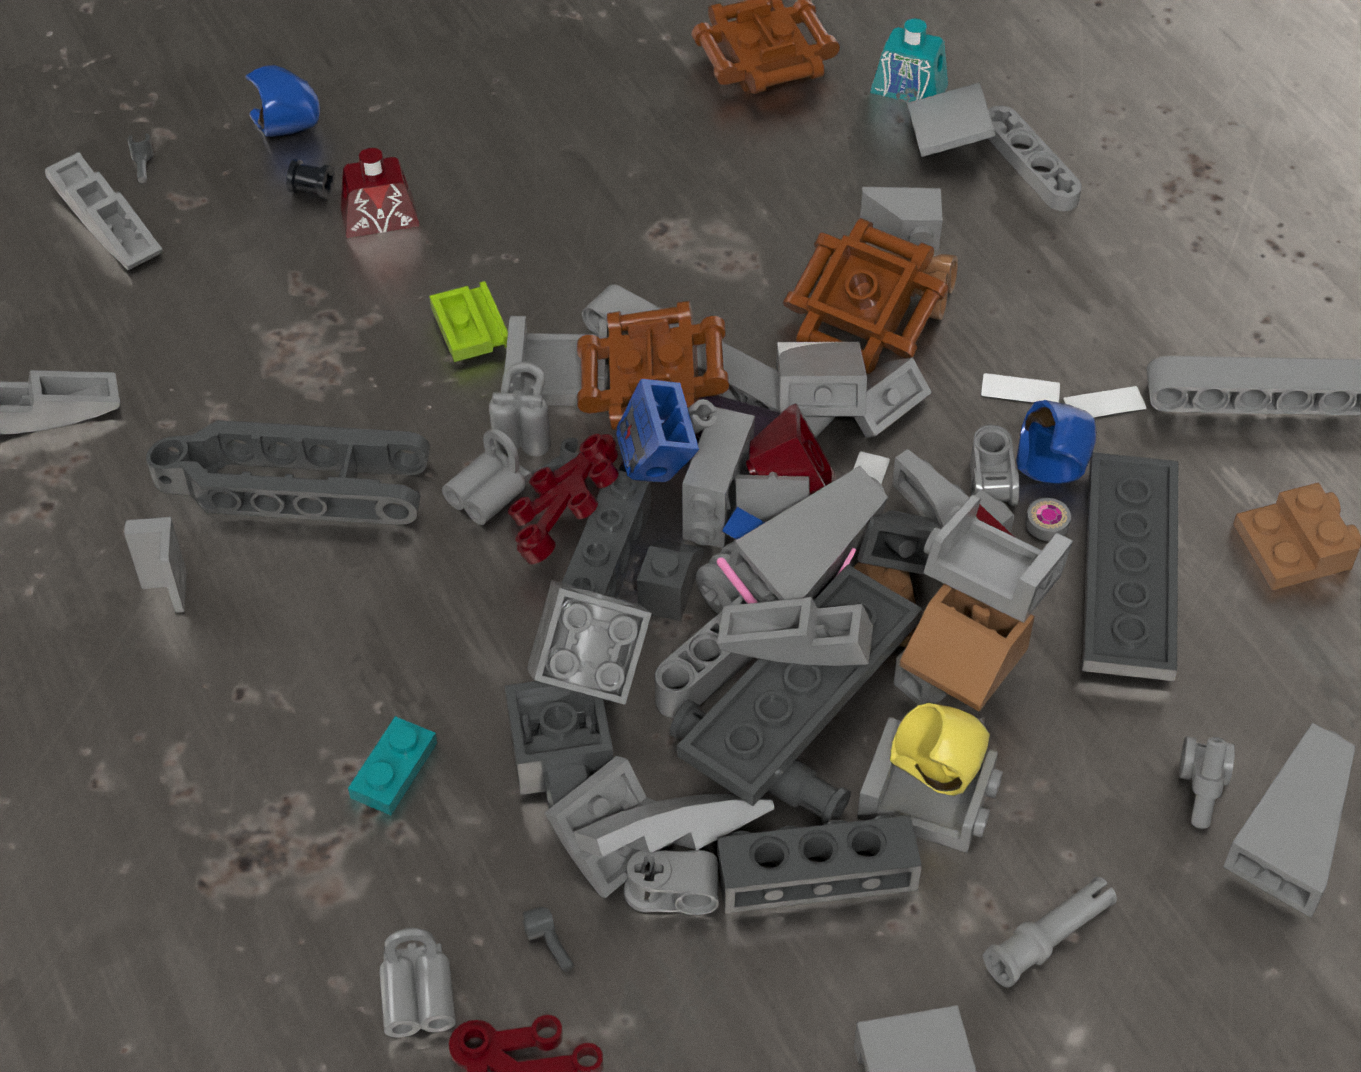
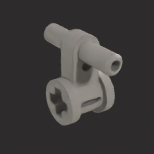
M1186 736L1182 746L1179 778L1190 780L1192 777V790L1196 793L1191 823L1200 829L1210 826L1215 799L1221 797L1223 786L1229 785L1232 776L1235 745L1226 743L1224 739L1219 737H1211L1207 740V744L1196 743V738Z

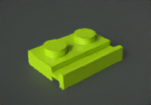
M485 281L479 282L480 287L469 289L468 286L429 296L431 309L454 362L493 352V347L504 345V348H507L508 331Z

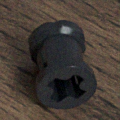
M299 159L291 161L286 176V187L289 193L297 194L299 191L318 194L322 199H328L331 196L335 183V170L331 165L325 164L321 168L305 165Z

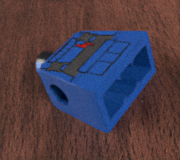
M641 379L617 426L616 434L623 457L619 471L626 472L627 476L632 480L667 482L698 452V443L681 383Z

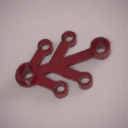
M593 434L581 443L578 456L553 472L549 467L538 470L532 475L529 483L540 497L533 502L529 497H522L515 501L508 509V514L518 526L529 523L537 514L548 508L537 524L526 526L516 536L515 540L518 543L517 551L528 564L540 563L554 551L556 542L549 532L567 506L577 519H584L596 510L598 502L588 489L586 483L588 475L600 489L608 487L618 478L619 471L613 465L618 457V451L615 448L616 441L612 435Z
M553 1015L539 1016L534 1020L532 1026L500 1031H497L488 1022L470 1020L459 1025L453 1031L449 1040V1051L452 1060L459 1067L466 1069L467 1072H488V1069L492 1072H602L603 1053L593 1043L578 1045L570 1055L517 1062L505 1053L535 1046L543 1051L556 1049L562 1042L563 1032L561 1022ZM546 1027L556 1031L555 1035L550 1038H542L538 1033ZM479 1038L484 1041L480 1047L474 1049L465 1045L471 1039ZM584 1056H593L597 1060L594 1065L589 1067L582 1066L578 1062Z

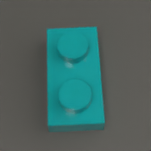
M395 716L349 785L348 792L350 798L388 815H392L437 745L436 733Z

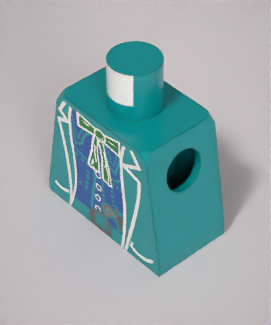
M909 19L905 22L904 28H893L883 48L870 93L912 102L946 92L948 88L945 41L941 37L926 34L927 24L921 19Z

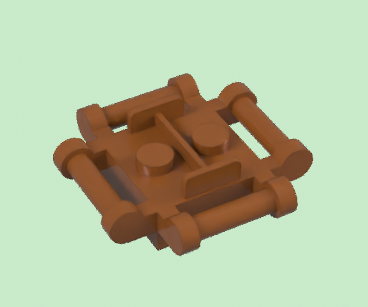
M746 0L722 6L721 3L709 5L708 15L712 26L706 22L699 23L691 32L695 43L704 49L714 67L713 73L717 81L722 85L739 82L744 92L751 90L753 94L765 92L766 87L805 77H810L811 79L823 77L825 73L823 61L835 57L840 51V45L836 38L827 33L816 16V7L811 0H798L793 6L785 8L782 0ZM804 22L816 44L809 45L796 24Z
M862 218L856 222L849 237L843 235L842 239H838L825 233H819L814 243L816 249L793 292L789 291L783 301V305L789 310L807 315L798 331L796 342H844L818 331L823 321L868 340L864 350L861 349L867 374H870L876 368L883 347L892 350L895 354L905 359L913 357L918 349L916 342L938 300L944 299L949 289L948 285L943 281L923 273L933 258L934 247L925 243L916 245L873 227L872 222ZM866 243H870V244H872V245H875V246H877V247H880V248H882V249H885V250H887V251H890V252H892V253H895V254H897V255H900V256H902V257H905V258H907V259H910V261H907V260H905V259H902V258H900V257H897V256H895V255H892V254H890V253H887V252H885V251H882V250H880V249H877V248H875V247H872V246H870V245H867ZM832 256L811 297L808 298L829 257ZM914 288L922 290L924 293L902 335L895 334L911 302L910 296Z
M689 300L677 302V307L624 315L620 311L607 313L608 338L600 339L595 335H584L577 341V355L581 358V390L577 394V407L584 413L609 411L612 430H617V426L641 379L681 383L687 408L700 400V397L720 395L729 388V376L724 370L722 339L726 335L725 322L718 316H709L704 318L700 324H694L692 307ZM679 323V327H669L670 324ZM701 344L706 345L707 371L703 376L698 375L696 346ZM609 358L610 390L600 391L598 389V360Z

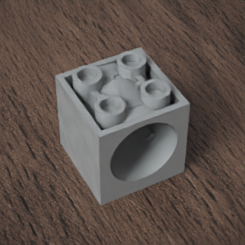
M552 580L527 670L535 681L626 705L651 612L637 603Z

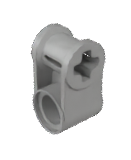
M990 424L982 426L974 434L970 457L971 495H975L983 489L995 500L1008 502L1009 506H1017L1019 499V475L1015 467L1012 437L1005 428L999 425Z
M689 850L686 852L654 851L652 853L638 851L628 860L626 870L628 879L625 882L624 896L626 902L633 909L645 913L679 912L689 915H704L713 912L719 906L718 860L714 854L702 850ZM646 862H650L649 870H645ZM645 891L650 892L648 900L644 899Z

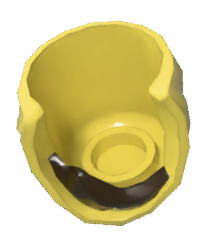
M922 704L911 710L900 722L892 742L890 762L937 793L956 796L966 790L979 771L988 747L990 733L978 718L968 712L939 704Z

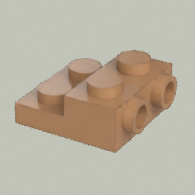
M1319 482L1279 492L1275 504L1237 513L1233 523L1272 590L1351 570L1361 548L1359 530L1353 524L1346 525L1340 517L1341 508L1337 496L1333 492L1325 493Z

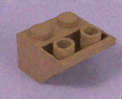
M944 584L928 603L902 655L899 666L980 712L1028 650L1035 616L1031 614L1023 623Z

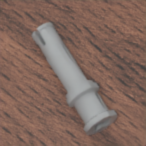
M1096 877L1088 885L1037 922H1023L1013 932L1014 935L1001 945H991L984 952L983 959L992 977L1004 987L1010 988L1020 979V974L1032 965H1041L1046 962L1052 955L1054 946L1107 907L1116 903L1117 896L1113 888H1109L1100 896L1094 898L1108 884L1102 877Z

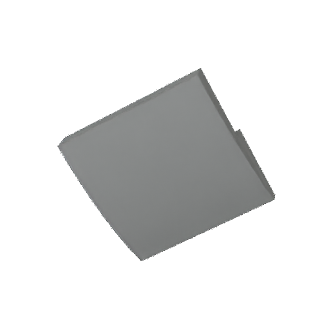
M980 82L907 103L921 157L996 136Z
M616 756L548 809L545 814L560 841L597 893L606 898L628 879L626 873L628 860L640 850L625 845L604 857L597 856L579 849L574 831L616 813L657 801L646 797L628 759ZM668 844V845H666V846H664V847H662V848H660V849H658V850H656V851H663V850L666 849L670 844Z

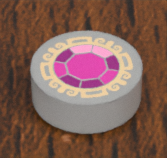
M1038 499L1031 503L1026 516L1027 530L1034 537L1044 541H1050L1056 533L1065 536L1071 520L1070 510L1063 502L1057 499Z

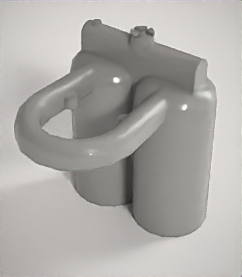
M519 362L511 365L505 371L502 379L501 393L493 392V398L489 403L491 429H498L509 436L517 450L522 447L528 455L540 456L548 452L551 447L548 405L542 396L545 376L542 369L537 365L529 362ZM528 372L536 377L535 385L531 386L532 395H524L521 391L517 390L513 394L510 393V390L514 388L511 380L516 374ZM494 439L496 449L501 450L504 454H508L505 447Z
M489 429L484 433L485 452L442 487V493L449 504L458 510L465 508L470 518L480 525L487 523L525 489L526 482L532 477V473L519 464V454L514 442L509 436L498 429ZM494 439L505 447L508 456L503 454L501 450L496 449Z
M407 928L391 934L385 940L384 962L379 970L384 1032L390 1037L399 1038L411 1036L420 1029L427 1032H441L452 1028L456 1023L450 962L448 957L442 953V945L436 944L432 933L424 929ZM411 940L421 941L425 944L417 947V943L413 942V944L409 943L406 949L395 948L398 944Z

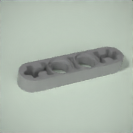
M994 106L988 109L996 136L987 139L1049 207L1057 211H1069L1076 208L1081 194L1079 179L1015 110L1007 106ZM1021 143L1028 145L1030 148L1018 149L1012 145ZM1044 166L1051 171L1039 172L1034 170L1033 167Z

